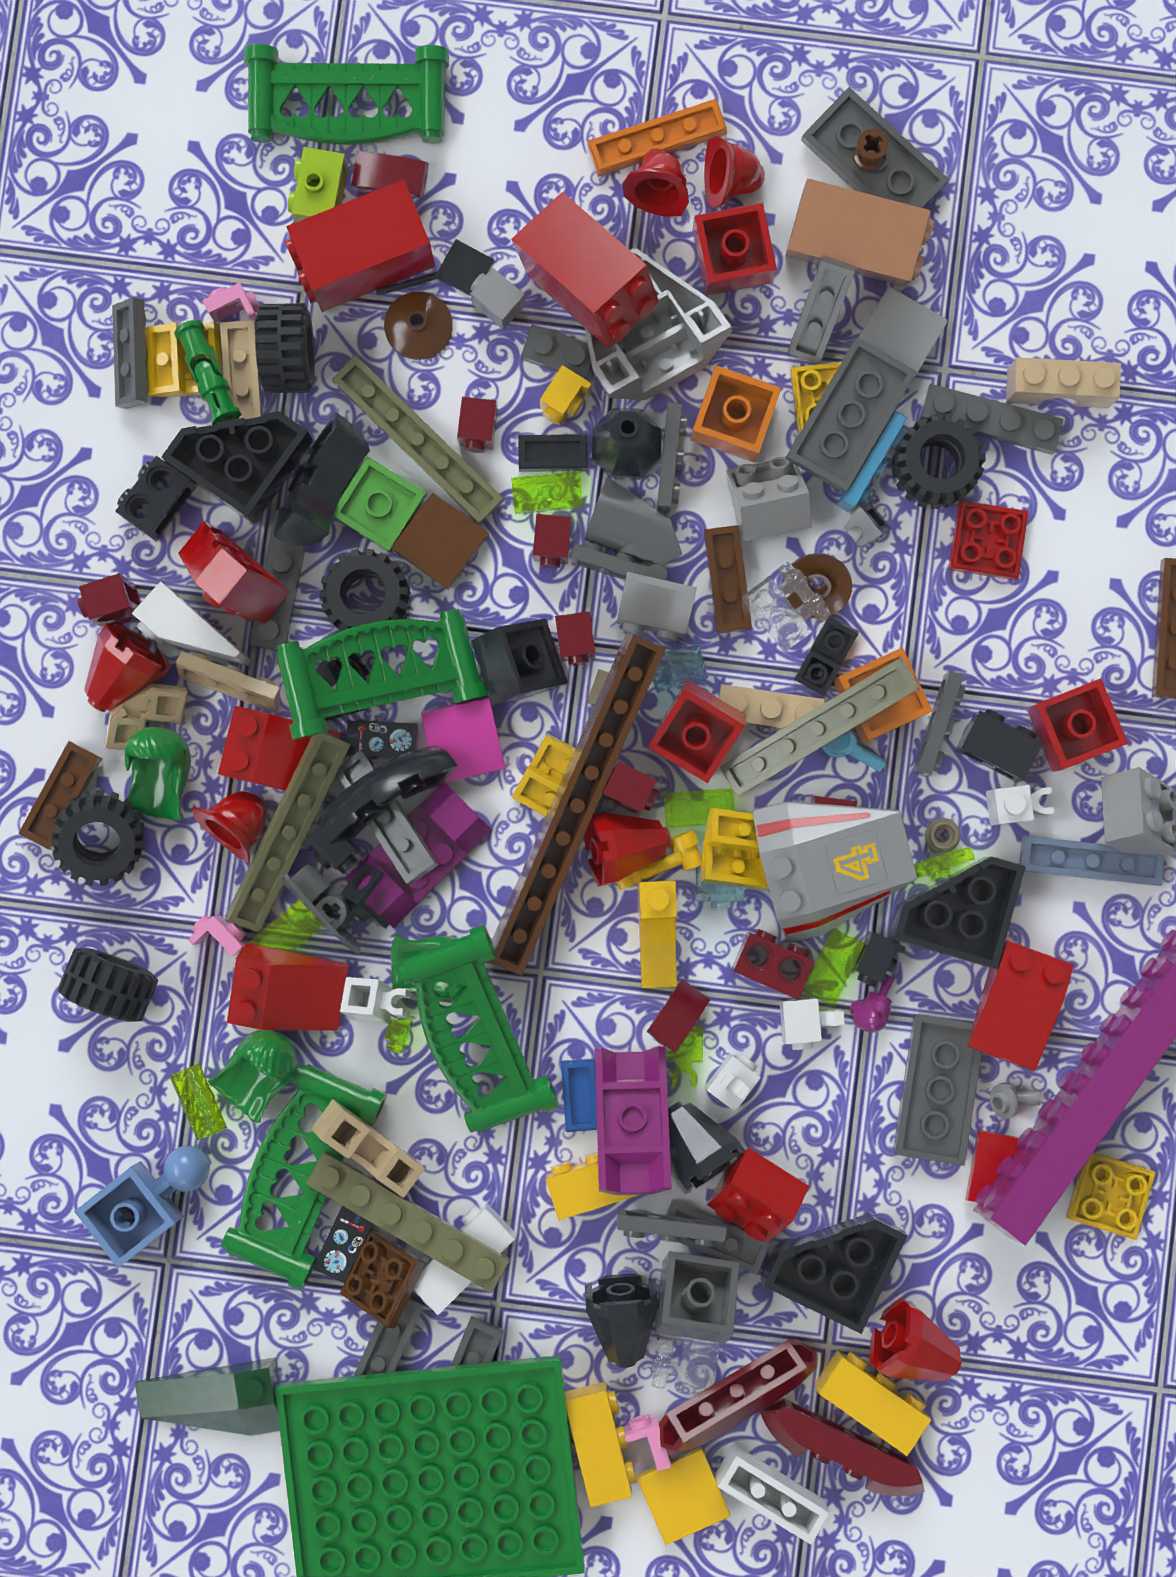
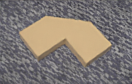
M151 683L111 710L104 743L105 747L108 749L124 750L128 739L135 732L145 728L147 720L182 724L188 693L186 687Z

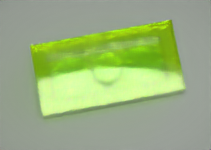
M580 471L511 478L515 514L583 508Z
M298 899L248 943L293 952L324 924Z

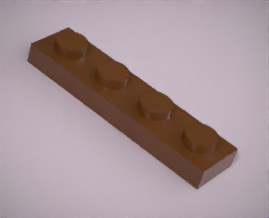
M1163 558L1160 563L1152 697L1176 699L1175 558Z

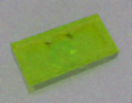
M732 788L663 793L665 827L706 826L709 811L712 807L735 811Z
M965 847L915 863L914 867L917 878L929 874L932 881L951 875L950 867L975 860L972 847Z
M836 929L830 930L812 967L803 992L834 1007L861 953L864 943Z
M200 1063L169 1075L197 1140L227 1128L216 1103L215 1095L210 1089Z

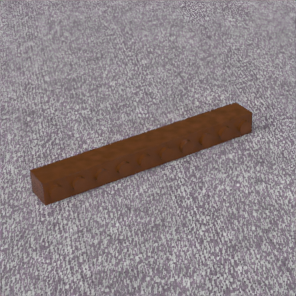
M626 632L494 933L492 943L496 959L489 961L490 963L523 975L666 648Z

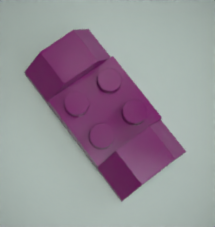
M442 783L408 815L439 863L438 866L412 885L406 884L379 843L345 878L347 883H349L364 863L379 869L385 874L365 903L392 928H395L493 831L447 783ZM371 875L364 877L360 881L358 890L364 888L369 883Z
M658 1046L642 1052H613L603 1048H595L599 1192L614 1195H641L671 1190L665 1046Z

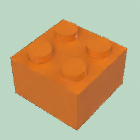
M715 365L690 440L755 463L782 388Z

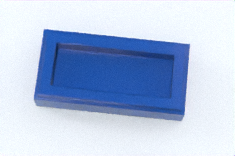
M595 1058L562 1060L561 1073L566 1132L597 1130Z

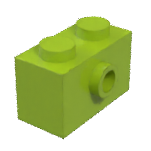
M303 147L302 158H297L294 166V179L297 180L295 192H290L288 198V212L291 213L294 222L342 204L349 168L344 153Z

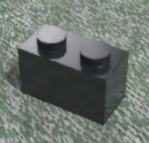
M986 709L985 712L980 710L974 713L955 751L1016 783L1024 781L1043 745L1042 742L1035 739L1036 733L1020 725H1017L1016 729L1004 723V716L989 709Z

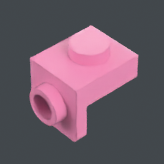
M240 282L229 288H217L209 294L208 298L202 300L214 322L221 321L243 309L246 310L249 318L256 322V312H258L260 307L252 290L246 293Z
M207 915L202 917L191 928L194 934L188 939L192 945L200 944L211 934L231 956L238 955L247 943L243 939L246 934L241 927L232 922L228 923L221 915H213L211 918Z
M646 1414L631 1419L629 1425L624 1426L626 1442L648 1437L657 1470L661 1471L671 1468L670 1455L676 1452L661 1447L658 1416L650 1418Z

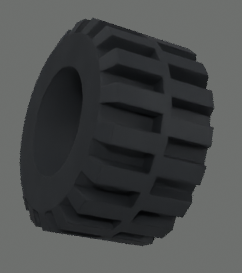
M304 303L261 304L256 315L255 350L259 380L264 391L267 394L309 393L314 382L315 353L312 321Z
M938 414L930 415L926 421L923 418L917 421L904 434L892 458V464H895L892 475L893 478L898 477L899 481L896 486L899 491L905 489L907 492L905 498L910 502L915 498L918 500L917 506L923 508L927 504L931 505V509H939L942 505H945L947 508L953 506L958 500H962L978 483V479L982 476L985 469L982 467V464L986 461V453L980 452L984 444L982 439L975 440L974 436L977 431L973 427L969 430L963 427L966 423L963 419L959 418L955 423L952 422L953 415L945 414L942 419H938ZM928 446H939L949 451L956 463L955 475L948 479H938L929 475L921 465L920 451Z
M359 549L351 550L352 555L346 557L343 553L337 557L340 560L334 565L331 562L327 567L329 573L327 576H322L323 590H319V597L323 602L321 606L324 613L339 631L376 621L407 618L406 611L411 606L409 594H411L410 587L400 567L394 560L391 561L386 554L382 552L377 554L373 549H366V552H360ZM365 577L379 579L386 589L382 605L376 611L369 614H357L351 611L346 603V596L350 586L355 581Z
M96 790L95 795H90L89 791L81 793L79 799L75 797L70 799L67 806L63 807L59 812L51 837V846H54L52 854L55 861H61L59 868L63 873L70 870L72 872L70 878L76 882L79 877L85 878L84 885L90 886L93 885L94 880H100V886L108 885L109 879L112 878L115 882L123 879L125 872L127 874L131 873L135 862H138L141 857L144 842V823L140 822L141 815L138 809L132 810V802L127 798L124 801L119 800L118 793L112 792L111 796L104 795V790ZM100 822L111 826L117 832L120 842L111 851L97 853L86 849L80 843L77 832L88 823Z
M75 948L57 990L70 1002L92 1012L121 1021L139 1022L144 1018L159 980L147 969L120 957L91 948Z

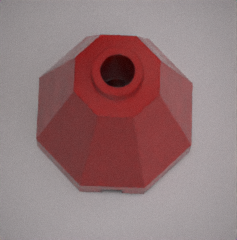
M106 623L98 634L84 688L86 696L89 697L88 703L101 712L113 710L151 683L155 684L165 676L171 667L166 655L160 649H157L155 653L150 651L148 646L151 642L121 624L115 623L112 627L111 623Z
M606 812L593 814L584 834V845L586 850H591L593 859H588V864L597 886L601 887L616 883L665 856L667 848L671 846L668 828L663 827L659 820Z
M899 1298L883 1311L880 1320H884L886 1323L881 1332L877 1328L874 1329L871 1336L869 1363L877 1367L876 1369L880 1373L891 1378L946 1381L958 1373L962 1364L960 1348L919 1308L911 1302Z

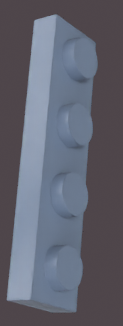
M1022 836L1019 864L1026 866L1025 872L1162 886L1164 855L1123 853L1106 844Z

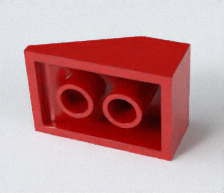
M234 706L218 774L286 791L312 736L293 740L289 725L293 724V720ZM329 729L326 732L342 739L343 733ZM327 792V794H326V796H325V798H324V800H326V801H327V797H328V792Z
M1006 940L998 969L989 968L967 1047L1035 1071L1064 1002L1074 964Z
M246 943L236 957L226 1023L258 1030L338 1031L341 1019V1003L350 964Z

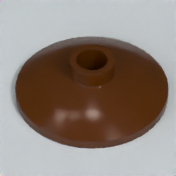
M410 292L400 296L391 304L384 320V331L390 346L398 354L413 360L428 359L440 353L447 346L453 330L451 314L445 303L435 295L427 292ZM421 317L424 321L421 326L414 327L411 325L412 319Z
M822 553L808 554L795 560L786 570L782 583L783 595L787 604L800 615L809 618H825L828 615L832 616L838 613L848 603L852 593V578L847 567L837 558ZM813 578H822L824 582L814 584L811 580Z

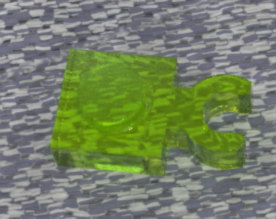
M694 1026L676 1053L667 1048V1061L677 1062V1067L673 1069L670 1077L673 1087H677V1078L681 1073H688L690 1075L691 1087H696L698 1076L692 1068V1062H703V1026Z

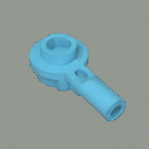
M852 730L822 747L828 756L840 758L850 755L878 772L883 769L886 763L885 759L857 744V738Z

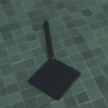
M455 239L437 272L376 289V294L380 296L439 279L471 296L472 284L482 273L487 274L494 259Z

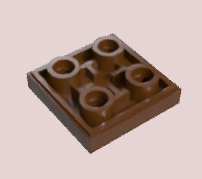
M432 492L394 543L392 550L449 590L487 539L489 533Z
M370 1229L340 1294L387 1328H396L426 1262L380 1231Z

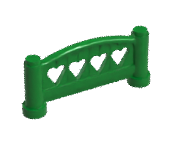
M251 44L244 48V65L248 67V133L251 134V140L254 142H270L271 136L274 133H281L312 142L339 145L377 143L405 137L414 133H419L422 136V141L425 143L436 144L442 142V136L445 134V69L449 67V50L443 46L423 45L415 49V64L279 63V51L273 46ZM295 88L298 89L310 109L305 117H299L296 114H293L291 117H285L281 114L282 107ZM329 88L332 89L344 108V112L340 117H333L330 114L325 117H318L315 114L317 106ZM363 88L366 89L378 108V113L371 118L366 117L364 114L360 117H352L349 114L351 106ZM397 89H400L412 108V113L409 117L403 118L397 114L389 118L383 114L384 108Z
M460 609L440 613L441 620L438 622L396 619L354 626L323 638L304 649L299 646L298 641L278 645L276 656L293 724L289 725L292 739L297 740L328 732L326 717L448 690L452 692L454 704L488 696L485 682H480L464 615H461ZM428 638L436 640L438 649L432 668L414 652L413 644L415 641L425 643ZM399 644L406 649V657L400 676L381 657L383 647L393 650ZM364 651H369L373 654L374 663L368 682L349 665L348 658L351 654H356L359 657ZM331 658L340 660L342 668L335 690L316 672L315 664L317 661L328 663Z
M484 924L470 929L469 935L403 959L402 963L397 964L403 983L415 984L423 1032L439 1069L454 1091L469 1107L470 1111L464 1113V1118L470 1133L475 1131L480 1133L540 1110L548 1113L560 1108L550 1077L545 1075L533 1080L484 965L485 962L496 959L491 937ZM438 982L466 986L450 1006L441 1005L438 1001L440 994L433 990V986ZM453 1012L479 1016L463 1036L454 1035L452 1033L453 1024L449 1023L446 1019L448 1014ZM466 1042L492 1046L475 1066L466 1064V1054L459 1049ZM477 1072L504 1076L488 1095L480 1094L478 1092L479 1083L472 1079L473 1075Z
M300 1064L297 1067L292 1083L297 1085L298 1090L282 1109L263 1139L246 1183L240 1224L236 1229L229 1227L221 1243V1247L226 1249L227 1253L289 1280L288 1286L302 1291L306 1286L317 1260L316 1257L305 1253L304 1250L327 1199V1196L306 1183L324 1152L327 1151L342 1161L345 1157L322 1141L314 1131L304 1132L300 1129L299 1122L303 1117H306L305 1108L308 1104L313 1103L323 1113L330 1102L335 1100L362 1121L373 1126L387 1098V1093L376 1088L369 1091L310 1064ZM295 1136L302 1137L317 1161L296 1165L288 1164L285 1155L288 1150L292 1149V1139ZM280 1169L288 1170L303 1194L281 1198L273 1196L271 1187L274 1183L278 1182V1171ZM266 1202L274 1203L289 1227L265 1231L259 1229L257 1219L264 1215V1204Z

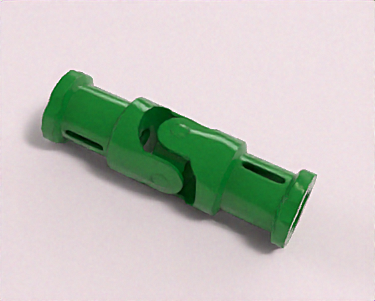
M190 320L177 326L174 335L177 340L181 341L186 352L184 359L195 383L198 384L200 397L208 404L212 414L210 421L212 425L217 424L216 422L238 419L242 415L241 411L233 404L229 394L230 385L226 379L222 378L223 371L216 352L212 346L208 345L203 333L205 326L200 320Z

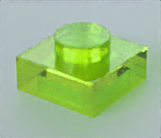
M407 1016V1018L397 1017V1020L390 1019L384 1037L385 1040L390 1041L387 1050L399 1054L404 1051L414 1017Z

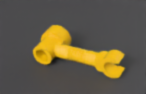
M694 829L671 838L672 854L664 856V858L662 857L616 882L619 890L631 887L638 882L655 876V874L665 872V870L667 871L679 865L683 866L684 871L700 866L702 857L696 845L699 841Z

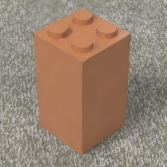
M807 178L785 256L819 264L822 255L856 266L854 274L905 286L911 280L919 277L924 261V256H920L919 251L921 245L924 246L925 242L929 241L934 221L928 220L931 210Z

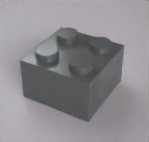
M669 1251L662 1261L655 1333L725 1344L733 1335L740 1262Z

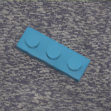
M897 411L892 413L846 493L842 494L836 506L849 512L856 505L860 507L864 504L871 492V489L867 487L873 476L878 478L889 461L884 457L890 446L895 449L906 432L901 427L907 417Z

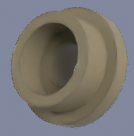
M935 819L929 823L925 830V841L933 851L947 853L955 849L959 844L960 830L956 823L950 819ZM939 829L945 830L948 834L945 842H940L936 838V833Z

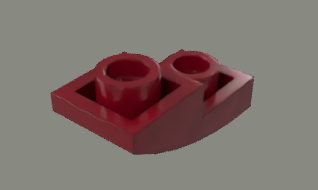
M357 151L351 185L357 189L378 190L404 179L411 197L424 198L429 163L402 156Z
M682 979L646 1032L654 1037L659 1044L666 1046L676 1053L700 1018L710 999Z

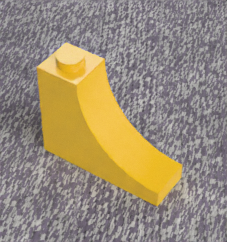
M676 881L638 882L641 987H677Z

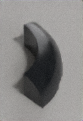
M337 412L311 446L313 451L308 459L307 468L303 466L298 468L287 490L291 492L287 501L288 508L282 506L279 510L274 537L288 544L307 546L320 542L329 535L331 520L338 501L354 472L370 452L369 445L363 435L353 424Z
M428 746L400 755L368 772L342 791L322 813L321 829L327 843L332 844L355 838L367 825L384 813L382 806L391 803L400 795L402 799L406 800L420 792L440 786L458 766L455 760L446 750L437 746Z

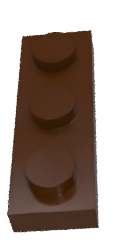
M739 525L704 529L716 633L751 630L752 623Z
M68 741L18 834L48 850H53L54 846H51V837L59 812L63 807L67 806L70 799L73 797L79 799L81 793L85 792L102 757Z

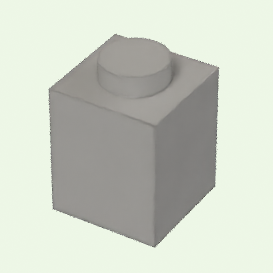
M494 268L487 275L484 273L479 275L471 286L472 304L502 330L509 325L526 305L525 294Z

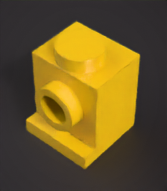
M562 365L540 398V409L544 410L543 416L557 425H560L561 422L564 423L568 415L574 417L584 401L581 395L588 398L591 394L592 383Z

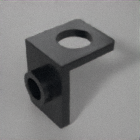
M364 863L340 895L353 905L350 911L366 924L371 920L386 929L389 924L364 903L385 874L379 869ZM371 875L369 883L364 888L358 890L360 881L364 877Z

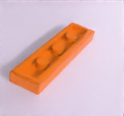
M713 99L588 140L587 147L597 176L600 177L642 163L650 149H662L670 154L706 142L711 138L727 135V127L717 99Z

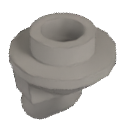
M1009 1083L994 1086L990 1092V1105L999 1117L1010 1119L1017 1114L1018 1105H1040V1091H1016L1015 1085Z

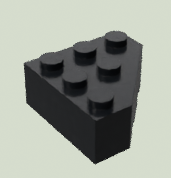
M280 411L266 413L265 416L255 418H238L216 422L217 424L204 427L197 428L192 426L181 428L161 458L189 478L194 484L253 525L314 442L306 429Z
M992 856L983 857L897 904L888 939L987 968L998 969L1026 866Z
M867 1213L776 1245L760 1279L764 1287L862 1334L908 1235L901 1228Z

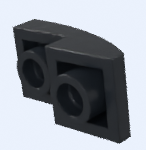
M828 615L794 680L825 696L856 640L859 631Z

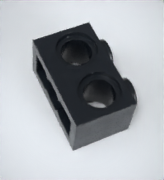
M156 455L152 461H147L141 467L138 473L139 479L132 489L128 488L121 494L117 502L118 508L115 512L157 542L197 486L189 478ZM164 476H170V486L165 490H157L158 480ZM142 504H150L149 514L144 518H137L136 511L138 507Z

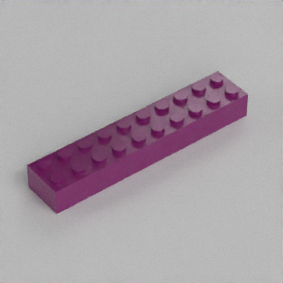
M1174 929L1163 938L1160 944L1163 949L1158 956L1149 959L1140 971L1142 978L1136 986H1130L1120 998L1122 1005L1115 1015L1110 1014L1102 1022L1099 1028L1102 1033L1094 1043H1088L1079 1055L1081 1062L1076 1069L1068 1071L1063 1076L1058 1085L1060 1091L1053 1100L1048 1099L1038 1111L1040 1118L1034 1127L1027 1128L1020 1135L1017 1141V1145L1020 1147L1012 1158L1007 1156L999 1164L996 1170L999 1176L991 1186H984L975 1199L977 1205L973 1211L1007 1237L1025 1246L1176 1038V931Z

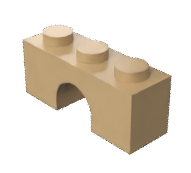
M1016 357L1007 369L1006 403L1041 404L1047 399L1067 398L1073 399L1074 406L1109 408L1120 398L1121 363Z
M335 1100L330 1102L311 1128L322 1141L346 1158L356 1161L377 1180L403 1198L425 1170L413 1156Z

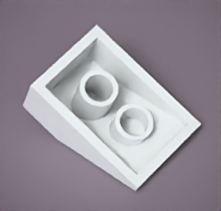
M161 581L132 612L140 620L136 626L150 639H154L160 645L163 641H166L174 647L246 666L252 662L247 655Z

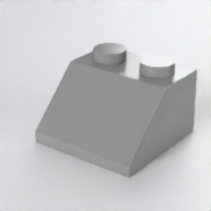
M627 572L617 624L623 625L622 630L634 634H643V630L656 632V638L669 642H677V637L684 639L697 587Z

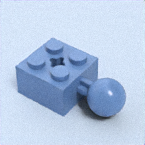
M178 1147L166 1158L164 1174L157 1179L153 1177L143 1162L139 1161L74 1212L115 1266L119 1268L184 1217L169 1196L176 1190L190 1192L200 1188L209 1176V1160L205 1153L197 1147ZM129 1208L135 1213L134 1217L130 1219L125 1216Z

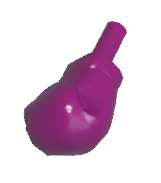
M894 977L885 978L878 993L870 991L865 1000H856L851 1003L850 1013L853 1014V1024L856 1027L869 1033L883 1030L887 1024L892 1001L886 996L895 980Z

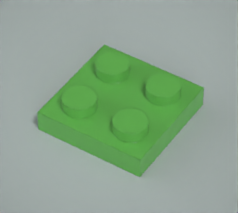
M367 456L338 501L333 518L391 553L392 546L409 525L427 494L422 489Z

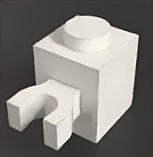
M1030 785L986 791L990 826L1034 820L1033 812L1040 815L1054 814V807L1044 808L1039 803V798L1042 795L1052 794L1051 787L1037 789L1032 794L1030 792Z
M346 977L340 1012L359 1022L389 1024L391 1014L398 1018H407L408 1011L403 1008H396V1003L401 998L410 999L411 991L402 988L393 989L378 979Z
M815 997L799 998V1000H779L783 1042L785 1044H792V1050L812 1049L813 1042H822L821 1026L845 1025L843 1010L819 1011L818 999Z
M729 1053L705 1088L736 1112L761 1078L754 1072L758 1066L742 1053L738 1058Z

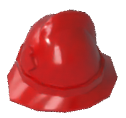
M721 136L708 140L704 166L705 194L708 205L716 209L723 205L726 200H730L736 195L752 193L763 186L765 171L758 157L753 152L739 147L738 144L728 142Z
M650 149L646 153L641 167L636 171H630L622 183L624 197L633 206L651 214L663 217L682 216L689 204L688 189L686 187L687 180L684 177L683 167L675 156L662 149Z
M240 791L226 796L209 809L192 808L193 817L207 833L235 856L250 863V849L265 830L264 822L267 811L262 799L255 794Z

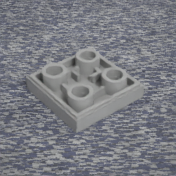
M888 286L858 338L918 373L948 320Z

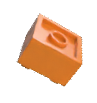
M903 647L849 671L833 681L838 693L841 694L897 659L902 658L920 688L918 691L855 727L862 744L932 712V708Z

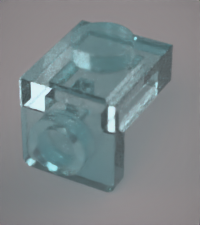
M699 645L664 652L652 679L657 693L682 686L687 679L695 683L709 678Z
M701 866L696 867V901H711V908H732V901H744V886L731 887L700 882Z

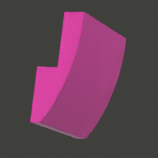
M489 696L421 711L428 746H437L446 750L458 765L443 783L506 769Z

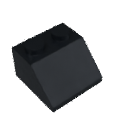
M546 618L496 627L471 640L493 706L516 702L568 684Z

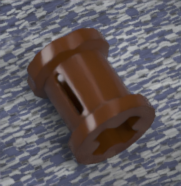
M868 129L860 135L853 157L855 165L860 170L872 172L882 165L883 156L889 147V140L886 134L878 129Z

